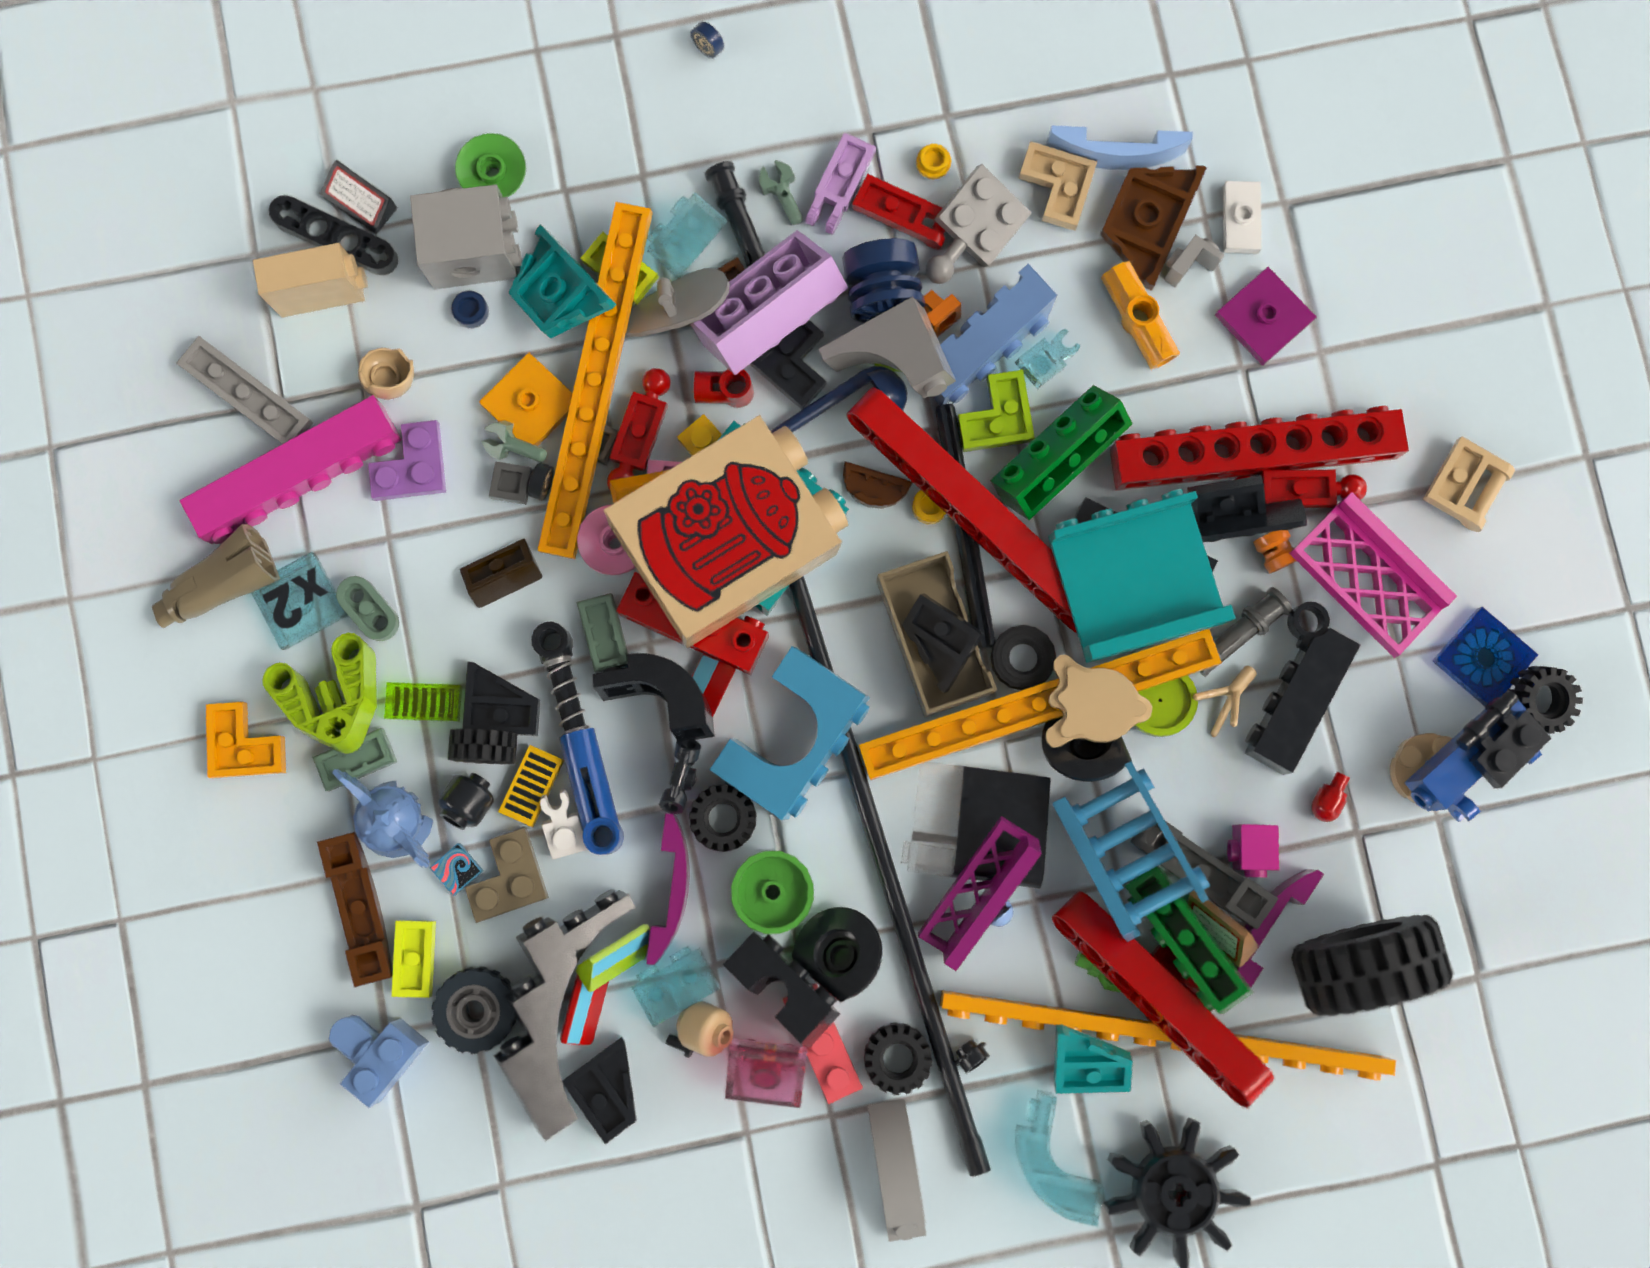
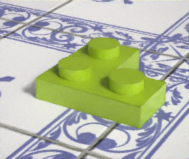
M1023 370L989 374L987 376V385L992 409L958 414L957 420L963 452L1030 443L1035 439Z

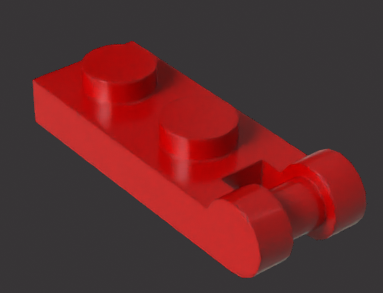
M867 173L852 204V209L919 239L930 248L940 250L946 240L944 237L946 231L934 219L943 208ZM926 217L934 221L932 228L922 225Z

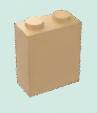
M340 243L253 260L258 294L282 318L365 301L363 288L368 287L365 271L362 266H357L353 254H348Z

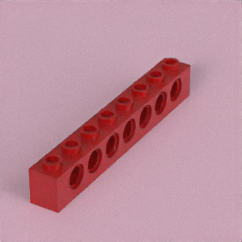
M1376 406L1367 409L1366 413L1353 414V410H1341L1332 413L1331 417L1318 418V414H1305L1296 417V421L1283 422L1282 418L1276 417L1262 420L1260 425L1247 426V422L1240 421L1225 425V429L1212 430L1211 426L1204 425L1191 428L1189 430L1190 433L1176 434V430L1168 429L1154 433V437L1141 438L1138 433L1122 435L1110 448L1115 491L1236 478L1243 475L1254 476L1260 475L1263 470H1307L1397 460L1409 451L1402 409L1389 410L1388 406ZM1357 428L1364 429L1368 433L1369 442L1360 439ZM1322 432H1327L1333 437L1334 446L1327 445L1323 441ZM1286 436H1292L1298 441L1299 450H1294L1287 445ZM1250 440L1259 441L1264 447V454L1254 452L1250 446ZM1214 445H1224L1228 449L1229 457L1223 458L1217 455ZM1179 448L1189 449L1194 456V460L1192 462L1184 461L1179 456ZM1143 452L1154 453L1158 458V465H1148L1143 459Z

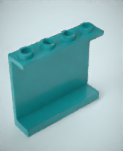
M1183 489L1173 490L1162 494L1161 501L1150 504L1148 499L1137 500L1127 504V510L1115 514L1112 509H1105L1092 514V520L1079 524L1077 518L1066 520L1056 524L1057 530H1054L1048 536L1086 663L1223 625L1236 619L1232 604L1223 607L1191 506V503L1198 498L1196 491L1184 494Z

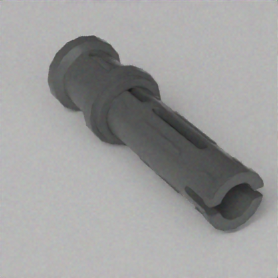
M1270 587L1266 591L1267 595L1253 607L1247 606L1241 613L1242 618L1214 640L1221 662L1226 660L1256 634L1260 636L1262 634L1265 635L1269 631V626L1283 614L1289 615L1292 613L1291 604L1279 590ZM1217 666L1200 671V674L1206 677Z

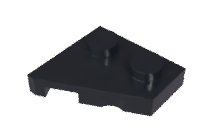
M925 593L919 595L902 624L910 640L916 643L921 659L925 665H929L938 681L937 686L943 693L949 692L984 635V632Z
M467 661L462 729L513 732L520 736H538L541 700L480 665Z
M621 1037L562 1081L604 1144H607L637 1121L626 1042Z

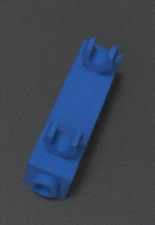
M1518 700L1511 708V714L1514 716L1518 711L1527 709ZM1484 709L1473 720H1477L1486 711V709ZM1497 723L1488 730L1490 738L1501 729ZM1463 729L1404 782L1410 789L1411 797L1418 806L1427 811L1448 809L1452 817L1458 822H1461L1464 818L1467 821H1471L1481 812L1478 806L1464 795L1482 775L1469 761L1479 750L1473 745L1468 751H1465L1456 743V740L1464 733ZM1539 751L1528 763L1532 764L1542 755Z

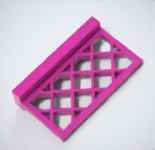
M1353 492L1332 508L1289 553L1393 658L1400 656L1437 614L1449 606L1457 597ZM1332 521L1344 532L1345 540L1330 538L1329 524ZM1308 545L1322 546L1324 562L1314 561L1304 549ZM1331 547L1346 548L1347 564L1333 563ZM1355 549H1361L1370 557L1371 566L1357 565ZM1334 571L1348 572L1350 588H1341L1335 582ZM1358 573L1372 574L1374 590L1359 589ZM1382 575H1388L1396 583L1397 592L1383 591ZM1360 597L1375 599L1376 615L1367 614L1361 608ZM1384 599L1398 600L1400 616L1386 615ZM1408 601H1414L1426 614L1422 618L1410 617ZM1387 623L1401 624L1402 640L1398 644L1388 635Z

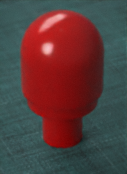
M1336 772L1330 785L1323 784L1322 788H1319L1311 804L1312 813L1318 820L1332 822L1340 816L1347 802L1346 798L1348 795L1344 793V790L1350 780L1348 776Z

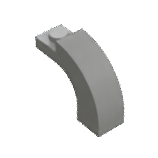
M905 1099L869 1104L867 1106L888 1240L890 1242L926 1236L922 1197Z

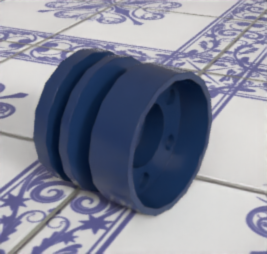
M899 238L877 239L856 245L844 253L842 261L845 280L848 285L853 286L849 289L847 295L848 300L851 302L849 307L850 316L854 321L866 323L912 296L923 308L925 307L924 296L921 292L923 289L922 282L919 278L914 277L920 270L917 247L914 242Z

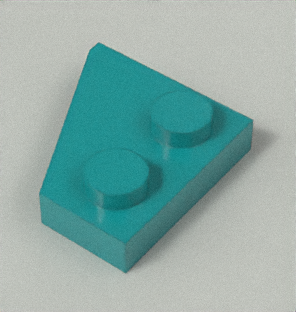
M1056 1025L1054 1088L1056 1094L1131 1092L1133 1060L1130 1051L1064 1025Z

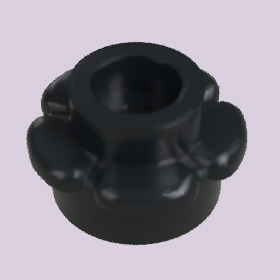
M974 1039L964 1044L956 1051L959 1058L956 1060L955 1065L961 1066L966 1074L976 1069L990 1057L984 1048L986 1043L981 1042L977 1045Z

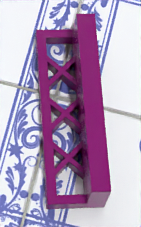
M1002 816L996 822L918 932L920 939L943 952V962L946 966L955 971L961 966L1042 854L1039 839ZM1003 830L1020 840L1013 850L997 853L995 842ZM992 847L993 854L986 855ZM1005 860L1003 865L1000 867L999 861ZM995 862L997 873L993 879L976 882L974 871L978 865ZM971 877L972 883H970V884H965V883L968 881V879ZM985 889L979 897L978 890ZM974 891L976 902L972 908L955 911L953 902L955 897L961 893ZM950 906L951 912L945 913V911ZM964 918L962 922L958 925L957 919ZM953 920L955 931L947 942L931 932L937 923Z

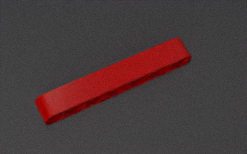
M1078 891L1052 916L1053 924L1058 931L1235 1103L1241 1107L1249 1108L1271 1085L1275 1078L1267 1065L1135 939L1127 942L1114 919L1089 895Z

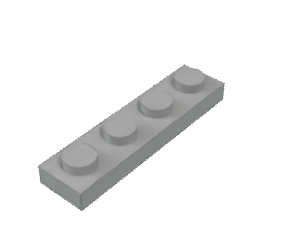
M200 336L196 338L176 363L282 444L306 432L313 425V422Z

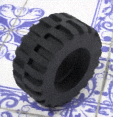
M1429 915L1402 916L1337 930L1336 932L1324 934L1298 944L1293 949L1291 956L1305 1006L1318 1016L1355 1014L1420 999L1422 996L1436 993L1437 990L1446 988L1451 983L1454 974L1439 924Z

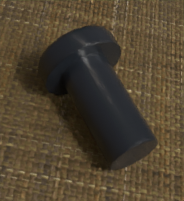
M668 1035L665 1042L666 1045L685 1052L684 1057L690 1058L694 1051L684 1047L677 1036Z

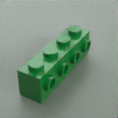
M1092 385L990 480L1002 502L1027 520L1032 519L1133 424L1122 401L1099 387Z
M1157 866L1138 876L1125 886L1131 895L1127 900L1135 904L1173 883L1162 868ZM1183 896L1146 915L1154 926L1150 929V932L1162 948L1169 946L1177 957L1173 960L1174 965L1186 980L1190 977L1200 988L1196 994L1210 1012L1215 1009L1218 1014H1225L1254 993Z

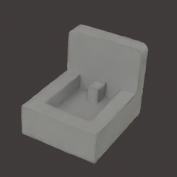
M1195 234L1184 250L1178 247L1167 261L1166 266L1171 269L1164 280L1176 288L1195 261L1213 272L1224 257V254L1219 251L1218 246L1213 241L1200 238Z

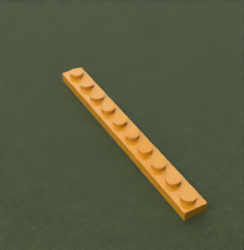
M615 202L597 284L617 305L613 309L590 319L538 545L537 551L541 553L576 559L578 550L577 537L586 514L653 214L650 208Z
M1208 628L1091 668L1115 670L1130 680L1137 692L1218 666L1222 662ZM1059 678L859 744L870 780L1063 717V712L1060 709L1051 707L1048 702L1050 695L1059 685Z

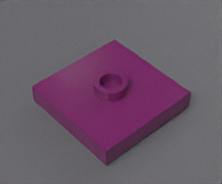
M1269 266L1214 315L1262 366L1317 318Z

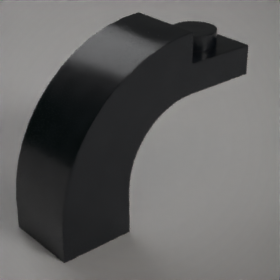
M627 654L628 668L610 667L605 669L604 672L592 674L593 688L603 701L637 695H653L665 700L668 706L669 728L676 740L680 738L699 740L715 737L712 712L705 696L693 677L674 661L654 654Z

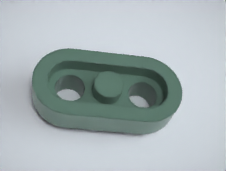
M351 576L339 584L336 592L337 601L364 635L376 641H386L396 634L399 628L397 613L369 581L359 576ZM362 590L364 593L363 599L360 602H354L353 596L355 592ZM385 617L387 621L386 626L383 629H377V620Z

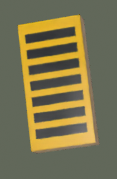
M529 745L498 812L530 827H534L542 810L540 806L542 795H547L548 797L564 760Z

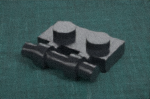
M1509 690L1505 691L1499 698L1494 697L1485 706L1486 711L1477 720L1472 719L1463 727L1464 733L1456 740L1457 745L1465 751H1468L1473 745L1479 750L1469 761L1494 789L1503 788L1551 739L1550 735L1527 710L1518 711L1514 716L1511 714V708L1518 702V697ZM1497 723L1501 729L1490 738L1488 730Z

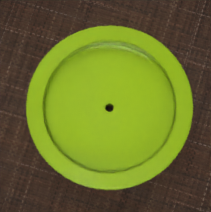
M1185 676L1138 692L1150 701L1152 714L1148 720L1138 723L1134 727L1154 737L1171 736L1186 728L1193 720L1198 707V701L1193 699V695L1197 693V690L1191 678Z

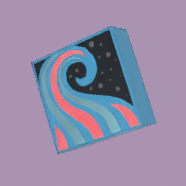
M457 843L430 867L453 896H456L484 872L461 843Z

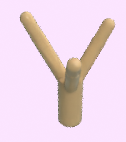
M1245 666L1229 686L1193 695L1195 701L1221 695L1227 696L1210 732L1212 737L1218 735L1230 709V725L1232 727L1237 726L1240 695L1257 675V672L1252 667Z

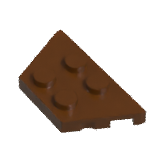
M1203 165L1195 166L1194 169L1175 170L1174 166L1160 167L1155 170L1148 169L1147 167L1130 168L1100 233L1102 238L1123 262L1130 261L1141 283L1151 291L1157 282L1207 167Z

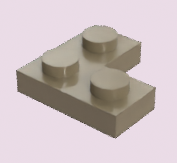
M527 828L490 839L489 842L500 875L465 887L476 923L548 899L549 896Z

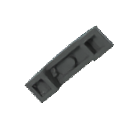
M1166 822L1191 868L1199 866L1209 882L1210 887L1204 889L1208 899L1257 930L1279 898L1247 876L1246 878L1241 876L1183 836V832ZM1158 824L1135 835L1130 841L1145 854L1168 843ZM1177 857L1161 864L1163 868L1180 880L1187 876Z

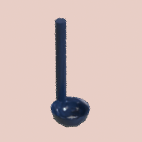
M871 366L863 369L770 431L773 433L783 426H787L794 433L870 382L874 388L881 390L898 407L904 410L907 402L906 385L894 371L882 366Z

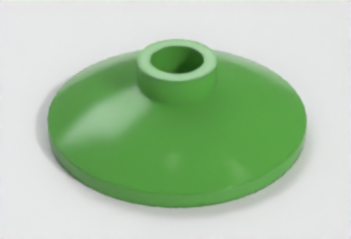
M487 133L472 138L461 148L456 159L455 172L462 188L497 184L502 196L510 197L520 188L524 181L526 161L522 150L513 140L501 134ZM491 169L499 170L497 175L493 177L487 176Z

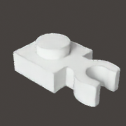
M565 789L560 790L562 804L559 806L550 805L547 795H542L540 800L542 811L551 817L550 820L543 821L542 828L552 860L588 850L583 842V830L578 812L571 814L567 812L570 797Z

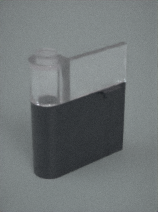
M936 762L919 764L913 830L910 842L903 841L901 863L907 864L908 872L957 878L1002 816L1039 839L1042 854L1019 886L1040 889L1045 870L1051 778ZM1003 830L995 842L997 853L1013 850L1020 840ZM992 847L986 855L993 854ZM1005 860L999 861L1000 867L1003 865ZM995 862L980 864L974 871L976 881L991 880L997 873Z

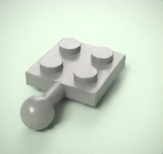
M983 164L973 170L934 219L955 239L943 255L932 257L926 265L927 277L936 284L946 283L952 278L954 273L953 264L964 250L983 267L990 266L1031 214Z

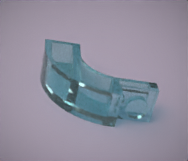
M1037 1090L1036 1099L1030 1098L1027 1108V1121L1031 1122V1127L1016 1124L1015 1148L1021 1170L1036 1195L1054 1212L1069 1220L1098 1227L1104 1187L1098 1180L1069 1174L1055 1164L1050 1150V1136L1057 1097L1052 1092Z

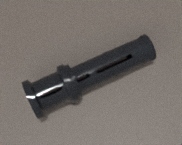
M724 161L708 168L704 175L706 180L712 183L717 195L716 205L720 210L725 211L748 268L764 256L765 252L744 203L746 201V192L743 188L739 187L734 175V163L732 161Z

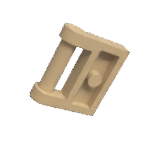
M1461 436L1454 443L1423 500L1461 521V524L1475 532H1481L1486 523L1484 517L1504 482L1511 479L1515 468L1508 462ZM1488 469L1492 475L1471 510L1465 504L1484 470Z

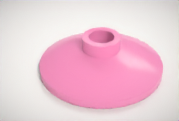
M605 505L592 511L583 520L577 537L578 549L585 563L593 570L606 575H621L636 567L622 545L616 549L609 547L610 541L616 538V536L609 527L604 509L611 505Z

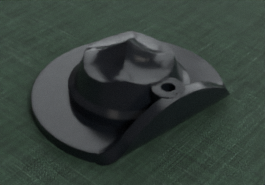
M1061 718L1046 722L1041 736L1044 756L1053 769L1067 778L1083 782L1104 780L1119 773L1126 763L1132 761L1122 736L1117 740L1107 743L1074 739L1061 747L1053 748L1047 744L1045 735L1048 729Z
M834 907L816 914L803 926L795 941L792 959L799 962L811 974L809 977L823 986L841 1003L864 991L875 978L882 960V941L876 926L864 914L847 907Z

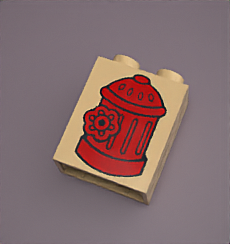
M760 415L604 509L609 527L686 648L694 645L835 557L842 543L837 532L848 526L847 518L832 493L827 488H823L811 495L796 472L807 465L808 460L791 430L787 426H783L771 433Z

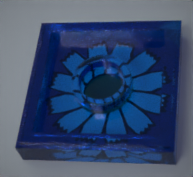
M1482 606L1476 609L1432 662L1485 707L1494 697L1499 698L1507 689H1510L1512 678H1519L1518 672L1522 669L1526 670L1539 654Z

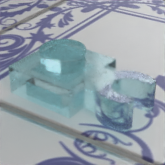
M1067 329L1059 331L1052 339L1051 345L1043 338L1015 362L1037 390L1067 366L1064 360L1073 357L1080 349L1079 343L1075 344L1072 348H1067L1062 344V339L1068 334Z

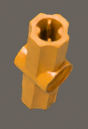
M1130 261L1115 265L1101 276V280L1122 316V327L1128 334L1133 336L1150 369L1159 368L1178 357L1180 352L1159 316L1160 308L1158 302L1147 294ZM1132 311H1143L1147 315L1148 320L1139 321L1133 316Z

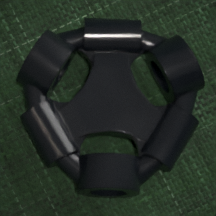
M680 738L676 741L674 756L679 761L674 764L669 782L671 788L663 791L659 803L660 808L667 813L675 815L683 813L687 802L685 790L691 791L697 781V769L691 768L699 759L701 744L696 740Z

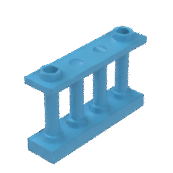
M1132 761L1125 764L1132 779L1081 806L1078 803L1072 806L1067 798L1063 797L1052 803L1118 929L1127 942L1141 935L1136 925L1142 922V917L1193 890L1196 891L1203 903L1209 900L1204 889L1210 887L1199 866L1191 868L1148 792L1155 787L1145 769L1137 771ZM1138 792L1141 793L1150 811L1099 838L1096 836L1088 837L1083 828L1084 825L1089 823L1087 819ZM1156 824L1159 825L1168 841L1167 844L1116 871L1113 868L1108 871L1105 869L1100 859L1106 856L1105 851ZM1177 857L1187 875L1186 877L1135 904H1132L1131 901L1124 904L1118 891L1124 888L1123 884Z

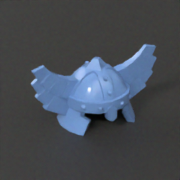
M334 769L332 773L359 801L353 820L357 837L360 838L366 847L380 856L390 858L410 855L418 865L427 868L430 863L429 855L423 849L422 844L430 834L433 819L421 815V804L417 802L419 798L413 792H407L405 787L398 788L396 781L382 783L370 791L355 777H351L345 771L342 772L339 769Z

